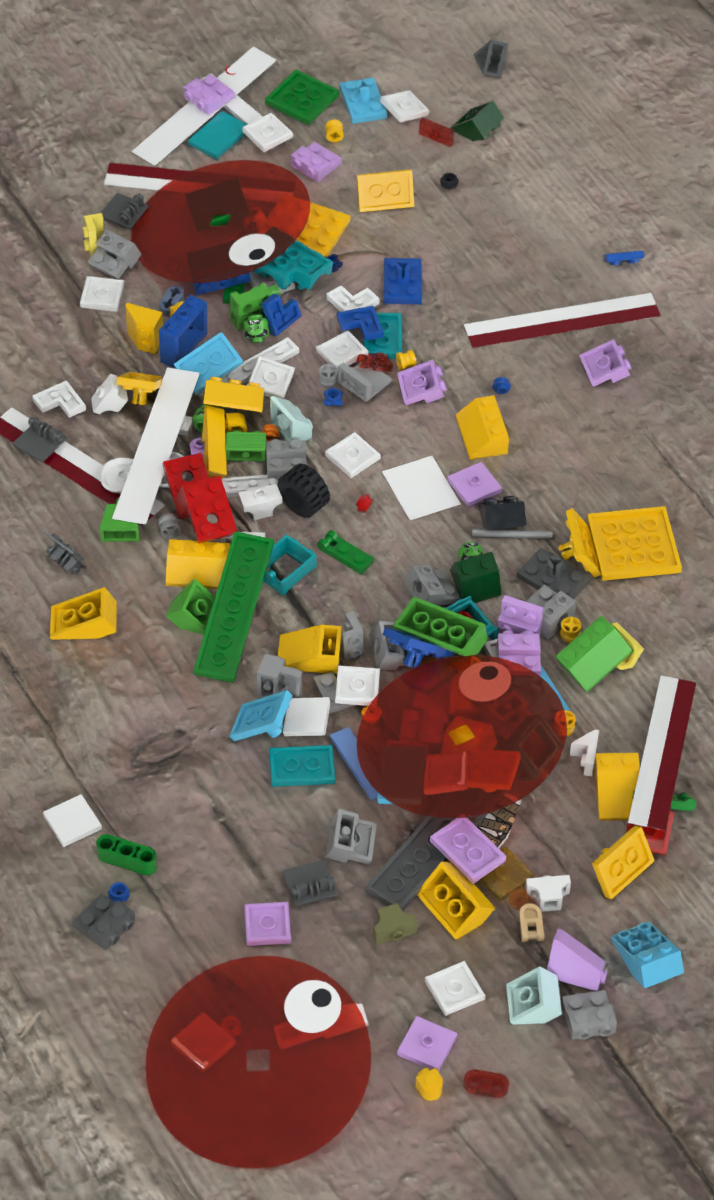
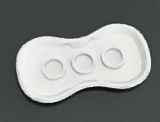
M172 452L169 460L184 456L179 453ZM115 458L106 462L100 472V480L103 487L112 493L121 494L133 459ZM164 472L159 487L169 488ZM187 472L182 474L183 479H185Z

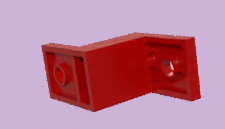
M201 453L163 461V469L178 518L190 517L198 544L232 536L235 531L238 532L221 475L212 478L208 477ZM184 472L190 473L192 480L185 481L182 478V474ZM210 514L215 515L217 523L212 524L208 522L207 516Z

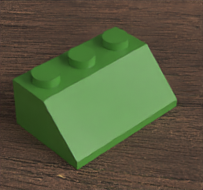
M601 615L555 657L560 667L588 693L627 658L633 650L618 631Z

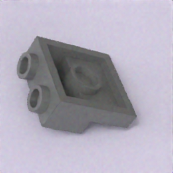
M101 893L72 922V927L106 951L111 945L113 946L119 941L120 936L125 931H129L134 926L135 913L120 901L113 902Z

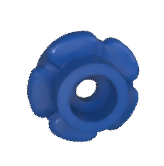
M505 377L496 378L492 385V389L498 394H506L511 387L509 380Z
M121 882L114 883L108 891V897L113 902L117 900L120 902L127 901L130 896L129 888Z

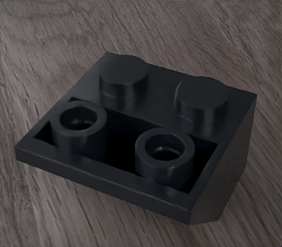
M504 496L503 500L485 498L483 502L478 503L483 528L486 530L526 526L525 504L518 497Z

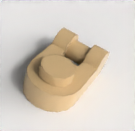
M531 903L523 905L519 913L521 942H528L531 939L544 941L541 909ZM528 927H536V931H528Z

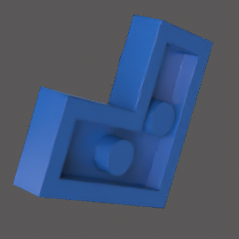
M274 293L262 303L265 317L268 320L269 330L273 336H278L302 316L298 302L294 299L282 305L280 295Z
M374 306L341 311L336 314L341 331L360 328L365 341L383 338L384 336Z

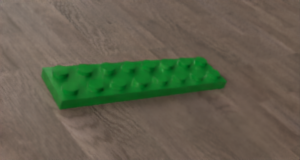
M234 532L193 670L194 675L230 683L235 682L273 550L274 539Z

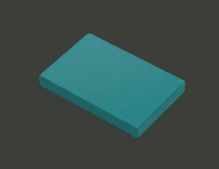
M221 111L188 140V145L217 160L245 136L242 132V127L248 124Z
M376 313L384 336L379 339L364 340V347L368 350L369 354L364 359H396V353L402 352V313Z
M333 745L269 748L271 787L335 784Z

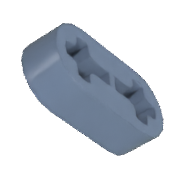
M174 285L167 289L160 301V312H163V316L170 317V307L184 300V290L182 287Z

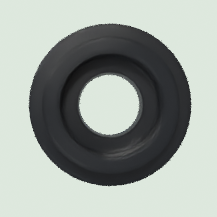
M445 173L440 179V185L445 189H454L458 186V178L453 173Z

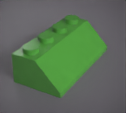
M413 597L393 625V628L462 656L477 655L488 640L484 623L417 597Z

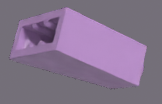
M557 930L553 939L547 970L557 975L558 981L598 991L600 983L605 984L608 971L604 970L606 961L564 930Z

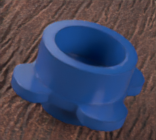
M329 388L324 392L325 400L323 403L326 406L342 405V391L337 388Z

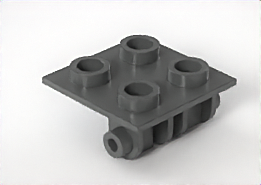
M116 193L101 213L103 219L131 229L149 205L144 203L142 194H136L132 199Z
M30 417L28 420L30 427L12 445L43 463L68 437L63 435L60 430L53 429L46 422L42 423L37 417Z
M46 531L44 532L54 543L53 546L48 547L46 550L49 558L60 564L70 574H78L81 565L87 568L82 562L84 558L77 553V550L69 544L66 545L55 533L50 535Z
M324 859L282 870L295 907L338 895L334 887L336 885L335 879L330 876Z

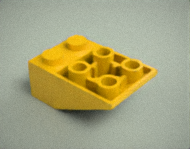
M317 625L281 634L277 656L285 659L286 667H293L303 672H333L338 674L342 626Z

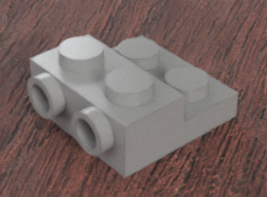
M294 438L290 441H280L279 439L266 441L267 477H282L296 464H306L305 440Z
M606 990L562 996L561 1002L571 1040H585L592 1036H609L612 1033H616L617 1022L612 1004H609Z

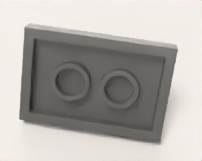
M542 548L517 572V578L537 590L546 585L554 592L562 591L572 599L590 582L589 576L562 561L561 557L554 556Z

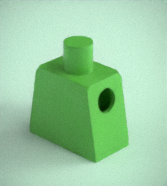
M119 498L116 500V504L106 505L100 524L101 541H140L138 523L112 519Z

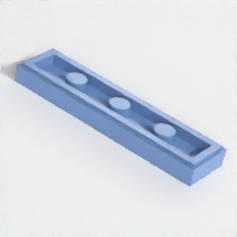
M349 727L331 734L330 740L371 801L378 797L380 773Z

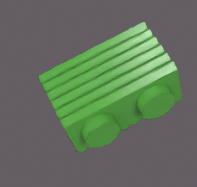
M238 430L227 432L226 460L265 462L266 433H261L260 431L241 432Z

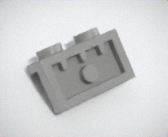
M353 611L345 614L346 622L343 624L346 631L342 634L343 657L345 660L357 658L364 654L363 628Z

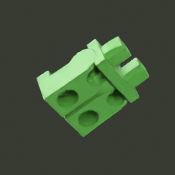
M262 283L252 288L251 291L239 294L237 291L230 293L229 319L238 331L244 329V321L248 319V316L263 315V318H266L262 303L274 293L280 295V290L276 285L267 287L265 283Z

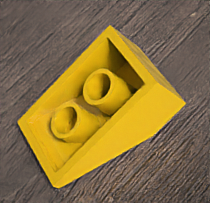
M103 587L51 606L50 638L52 640L99 639L116 633L117 601Z
M596 753L594 777L599 821L629 820L633 803L632 796L636 789L640 771L638 753Z

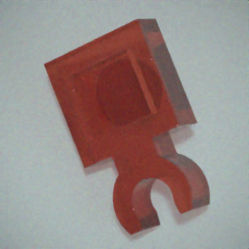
M369 353L368 356L358 354L356 360L361 362L360 368L364 369L372 367L376 371H391L393 367L390 359L384 353Z

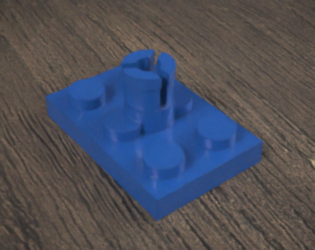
M384 258V304H422V259Z
M387 627L384 629L383 635L390 638V643L399 646L402 644V648L408 650L406 659L403 662L406 666L419 669L422 657L424 655L429 656L432 653L433 657L442 660L445 657L454 658L455 652Z

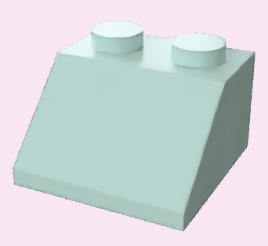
M276 396L270 397V424L278 427L280 435L286 441L294 438L307 441L312 438L313 425L308 418L306 419L301 414L297 406H294L289 400Z
M539 966L506 984L511 1024L546 1023L562 1015L558 976Z

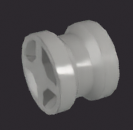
M332 364L322 365L319 368V384L324 388L335 387L338 382L337 367Z
M164 514L158 519L162 537L171 539L180 534L181 529L179 524H177L178 520L175 514Z

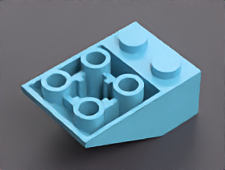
M650 921L640 923L636 927L610 936L634 979L644 989L684 973L681 951Z

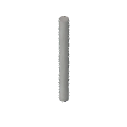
M472 529V537L552 539V531Z

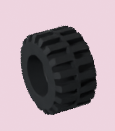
M296 464L278 479L277 486L282 500L298 516L311 518L330 501V492L325 481L318 472L306 464Z

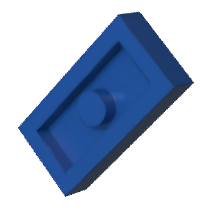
M644 251L603 254L604 262H609L610 265H619L622 260H628V263H637L639 259L644 258Z

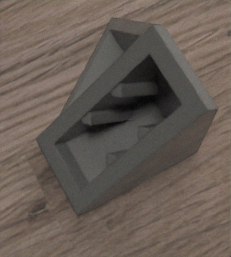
M490 40L473 54L483 75L496 78L501 77L507 63L508 43Z

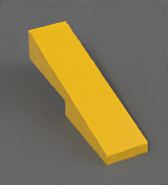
M206 405L204 408L202 443H205L203 460L209 478L220 475L221 478L227 476L224 409Z

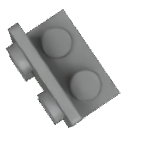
M366 360L361 361L354 368L349 367L344 362L338 366V383L365 402L392 382V378Z

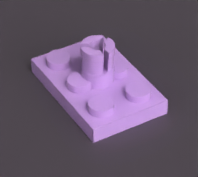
M464 814L430 836V842L472 884L506 861V855Z

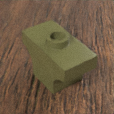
M398 903L377 909L378 924L373 926L375 945L392 940L397 941L405 936L417 933L418 920L415 914L404 913Z

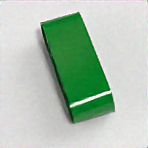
M104 834L97 838V857L100 861L142 875H151L156 871L157 857L154 849L109 834Z

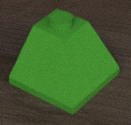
M193 579L172 600L166 617L180 629L204 635L215 596L196 579Z

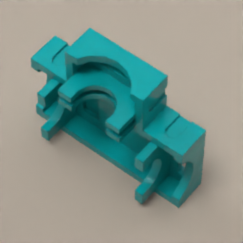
M272 227L264 233V235L273 239L275 248L267 259L254 264L253 272L257 275L262 273L261 276L266 279L268 276H272L277 286L282 290L290 287L292 282L298 283V289L300 290L303 288L310 290L321 275L325 274L328 276L331 274L333 261L325 258L288 234L281 232L276 227Z

